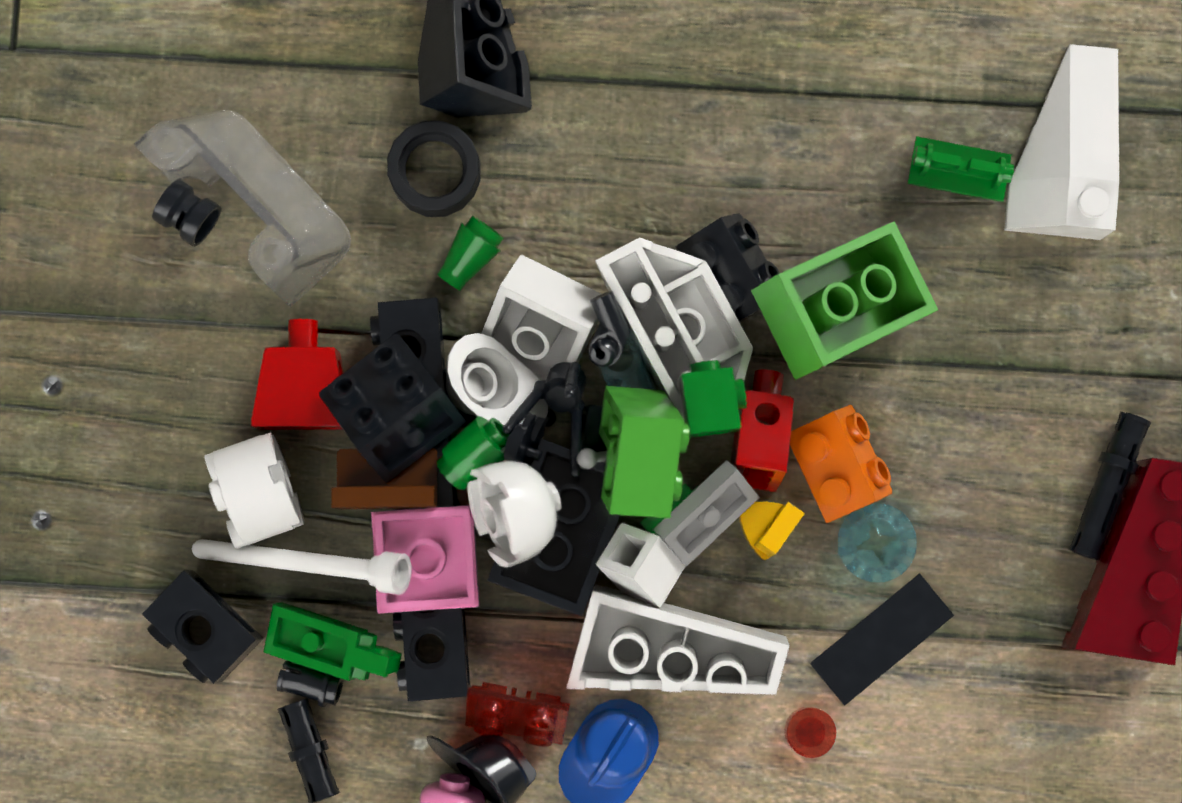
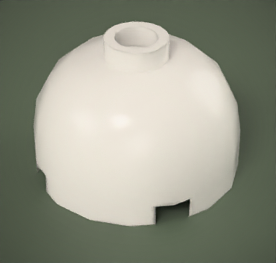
M503 461L473 469L470 474L477 477V480L468 482L467 491L470 509L479 535L482 536L489 533L496 546L487 550L492 559L502 567H510L539 554L553 538L557 524L556 512L561 509V500L555 485L552 482L546 483L540 473L525 463Z

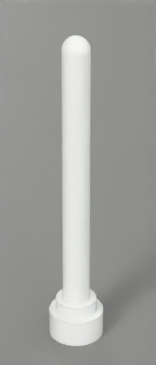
M206 539L197 540L192 546L194 556L199 559L368 580L369 584L375 586L379 592L398 595L403 594L408 588L412 572L411 561L408 555L394 552H383L380 556H374L371 560L254 545L236 549L233 543Z

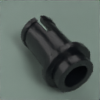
M285 660L282 666L286 670L281 669L279 672L277 691L317 700L320 707H326L327 704H337L342 692L344 679Z

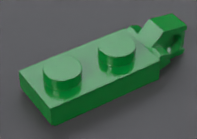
M283 602L273 604L263 650L266 654L347 681L355 678L360 680L369 679L370 673L382 677H387L391 673H397L402 656L400 652L376 645L378 636L368 632L367 629Z

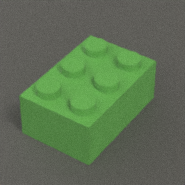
M895 221L788 269L751 290L795 380L938 311Z

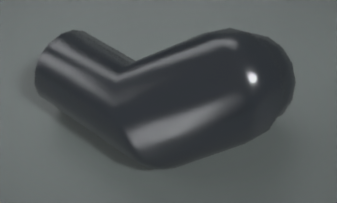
M608 291L590 300L600 324L590 343L588 354L592 363L599 367H607L616 363L630 336L629 326L614 292Z

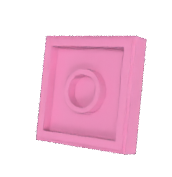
M470 505L371 512L374 556H380L383 552L406 554L410 558L412 568L409 586L403 594L382 593L376 589L377 614L480 606L475 524Z

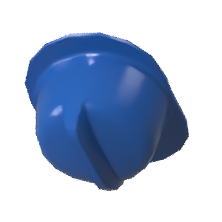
M611 699L597 705L581 724L565 749L560 761L559 784L564 796L571 803H624L631 796L649 768L659 746L658 728L652 715L640 704L627 699Z

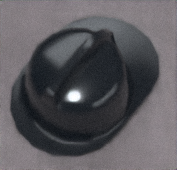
M495 734L481 735L454 749L434 736L427 737V743L433 751L458 774L469 777L470 783L483 792L488 803H516L536 778L534 767L518 747L507 738Z

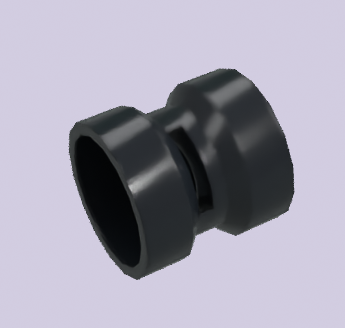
M178 179L161 195L153 210L152 218L166 228L174 227L180 231L181 239L196 247L212 231L222 209L220 205L211 199H201L196 196L193 187Z

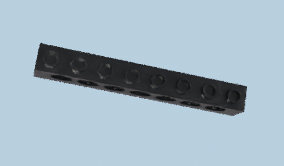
M438 298L378 302L379 316L370 317L373 345H381L394 334H399L404 341L414 340L420 343L421 355L418 360L448 397L445 386L446 365L441 304ZM451 434L433 447L438 451V459L443 455L442 448L451 441ZM438 468V508L457 506L455 486L443 476ZM393 509V511H396V510H410V509ZM465 608L437 609L431 613L422 611L394 612L395 641H403L405 657L404 661H400L397 683L399 691H407L408 702L470 696L471 682ZM426 634H435L444 643L445 651L438 662H428L419 654V641Z

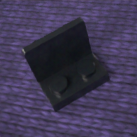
M394 334L376 347L371 353L337 377L319 393V396L354 446L386 484L466 423L460 412L399 334Z

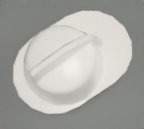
M480 333L465 335L454 343L447 357L445 386L448 397L454 406L465 414L480 416L487 420L495 418L503 425L507 423L513 413L529 396L535 382L539 380L528 367L492 336ZM540 399L529 413L536 415V419L537 416L546 418L548 405L544 399Z

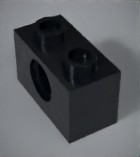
M184 570L142 613L151 623L147 627L148 632L164 647L169 649L174 645L186 657L182 663L184 667L202 683H205L208 679L213 684L223 682L264 639L194 570ZM197 616L206 618L211 625V635L204 644L196 643L189 633L190 623Z

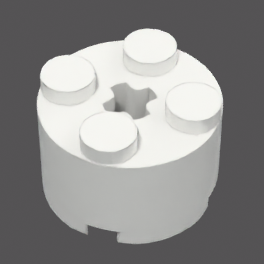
M271 432L204 455L209 474L213 482L209 483L213 501L219 512L226 510L231 519L226 521L236 549L304 525V517L297 492L293 493L289 479L291 475L279 444L274 435H271Z

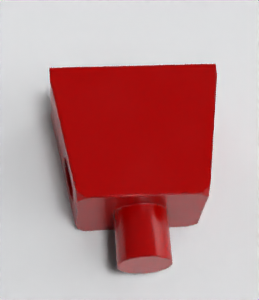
M288 320V347L265 348L251 418V427L258 430H343L319 396L320 391L342 375L344 371L340 352L335 347H318V320Z
M767 369L756 370L754 372L752 391H745L747 408L739 409L741 429L734 433L730 463L738 469L753 489L776 492L787 472L794 398L782 395L784 374ZM758 420L764 421L768 425L761 424Z

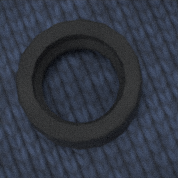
M442 120L421 121L407 127L394 140L387 157V176L397 198L408 209L426 217H446L462 210L475 196L481 181L480 159L471 138L459 127ZM428 141H440L451 145L459 153L463 162V174L459 184L450 193L441 197H428L418 193L409 184L406 177V163L409 155L417 146Z

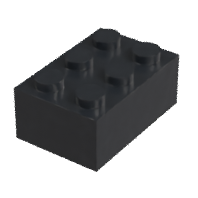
M541 439L537 450L542 451V456L539 461L533 459L530 467L540 473L546 483L552 482L560 496L561 509L556 512L557 524L553 538L539 554L524 562L510 567H502L494 561L487 581L582 616L600 570L596 563L610 542L620 515L609 514L601 498L605 462H597L591 469L581 467L580 475L574 477L571 475L570 449Z

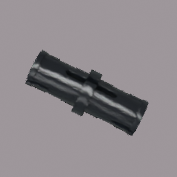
M306 698L277 710L285 727L292 750L288 752L290 761L296 762L305 786L308 802L314 803L337 795L340 791L325 750L329 749L326 739L321 740L309 699Z

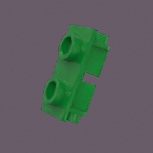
M916 136L907 184L1003 202L1006 185L1011 183L1014 173V164H1010L1012 154Z

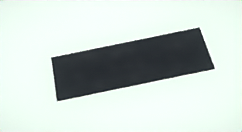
M919 573L810 664L845 706L951 619L954 614Z

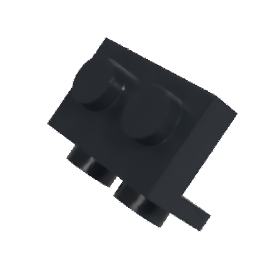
M739 213L720 217L675 246L679 252L707 262L739 322L760 311L751 290L780 274L777 267L772 262L766 260L758 246L759 236L754 226Z

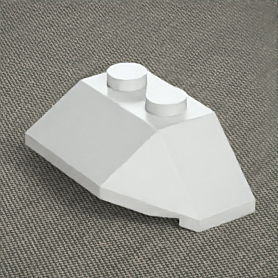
M639 237L595 261L608 291L614 292L629 326L630 336L659 390L665 391L683 418L679 378L682 373L690 372L689 364L719 360L720 368L733 367L734 379L743 378L744 381L753 346L705 260L654 244L649 240Z

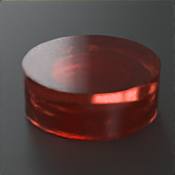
M802 707L789 716L785 724L784 734L786 742L794 752L803 757L817 758L826 754L834 745L836 727L832 718L823 710L815 707Z

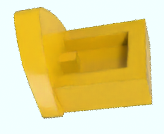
M768 501L754 502L739 517V522L750 547L760 559L767 560L779 551L805 513L790 502L784 505Z

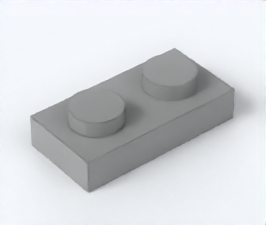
M726 460L671 512L670 518L663 519L653 531L687 567L760 497L738 469Z

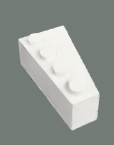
M595 584L566 689L610 688V690L630 691L631 689H656L663 692L691 690L709 691V693L776 694L788 653L789 643L787 637L667 603H663L661 608L627 596L619 590Z

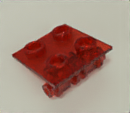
M483 682L482 686L472 685V688L468 687L465 726L473 727L476 733L480 735L495 734L498 736H502L504 733L523 737V741L539 747H549L552 743L562 745L570 703L560 702L561 696L537 692L536 699L533 700L531 699L532 691L527 690L525 698L517 697V688L512 687L511 695H507V686Z

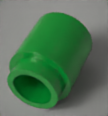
M480 416L475 418L442 448L443 455L437 460V466L443 476L456 488L465 490L468 487V482L477 480V477L470 474L473 469L505 461L504 451L509 435L503 433L502 428L504 425L495 418L490 420Z

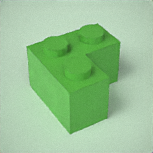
M605 386L599 435L607 447L601 498L609 514L670 518L673 501L680 500L682 474L677 469L680 453H685L688 449L689 424L684 422V418L679 413L678 408L674 406L664 390Z

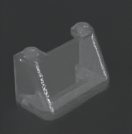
M224 109L161 121L134 143L144 156L172 183L178 179L195 178L211 187L222 177L263 220L267 227L250 244L248 253L249 263L254 272L289 307H292L348 253L351 245V236L345 223L238 112Z

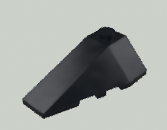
M427 0L418 55L420 105L457 118L526 113L532 109L528 61L524 50H516L509 28L515 24L511 8L503 9L501 0Z

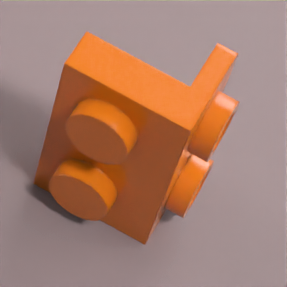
M852 405L835 410L791 431V449L826 524L892 494L889 469L885 462L876 456L869 441L870 430L864 417L855 411Z

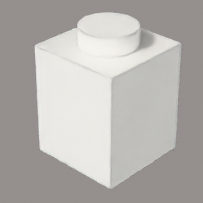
M624 523L620 524L596 563V566L623 594L661 608L686 567L658 535Z

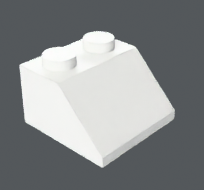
M520 255L499 287L481 334L492 336L528 367L539 380H546L550 369L555 364L561 362L579 363L599 321L590 300L601 295V293L530 258Z

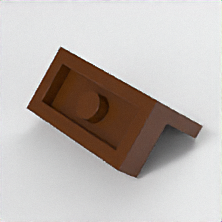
M432 448L386 484L357 449H339L337 451V487H331V508L338 510L438 508V451Z

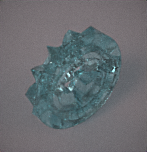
M872 503L848 514L838 531L839 556L847 570L864 581L886 582L897 578L909 568L916 554L917 538L912 523L900 510L887 504ZM871 521L873 528L877 530L879 536H896L897 539L889 542V545L882 547L883 556L881 558L883 564H880L879 557H876L873 550H857L856 547L870 538L869 530H871L869 522Z

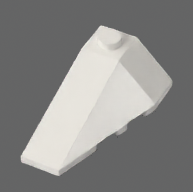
M1072 44L1067 47L1046 95L1042 110L1029 134L1018 165L1014 169L1012 181L1008 184L1005 231L1101 240L1116 230L1119 192L1118 49Z

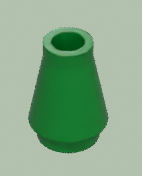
M472 215L466 225L461 222L444 264L437 275L461 291L473 276L501 252L498 246L504 237Z

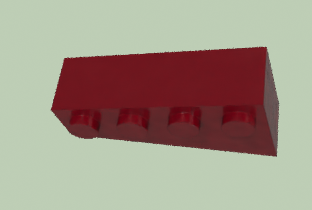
M1149 458L1136 461L1139 465L1136 475L1131 474L1126 485L1113 526L1101 553V558L1099 561H1096L1097 565L1087 590L1083 591L1077 606L1079 610L1070 631L1066 633L1061 648L1175 666L1182 619V462Z

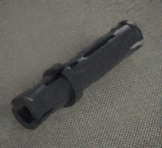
M1120 412L1107 450L1100 453L1098 462L1101 463L1098 476L1090 492L1076 534L1068 549L1096 561H1099L1101 558L1104 543L1112 527L1130 476L1137 473L1139 465L1136 463L1142 442L1151 425V422L1147 419L1127 412Z

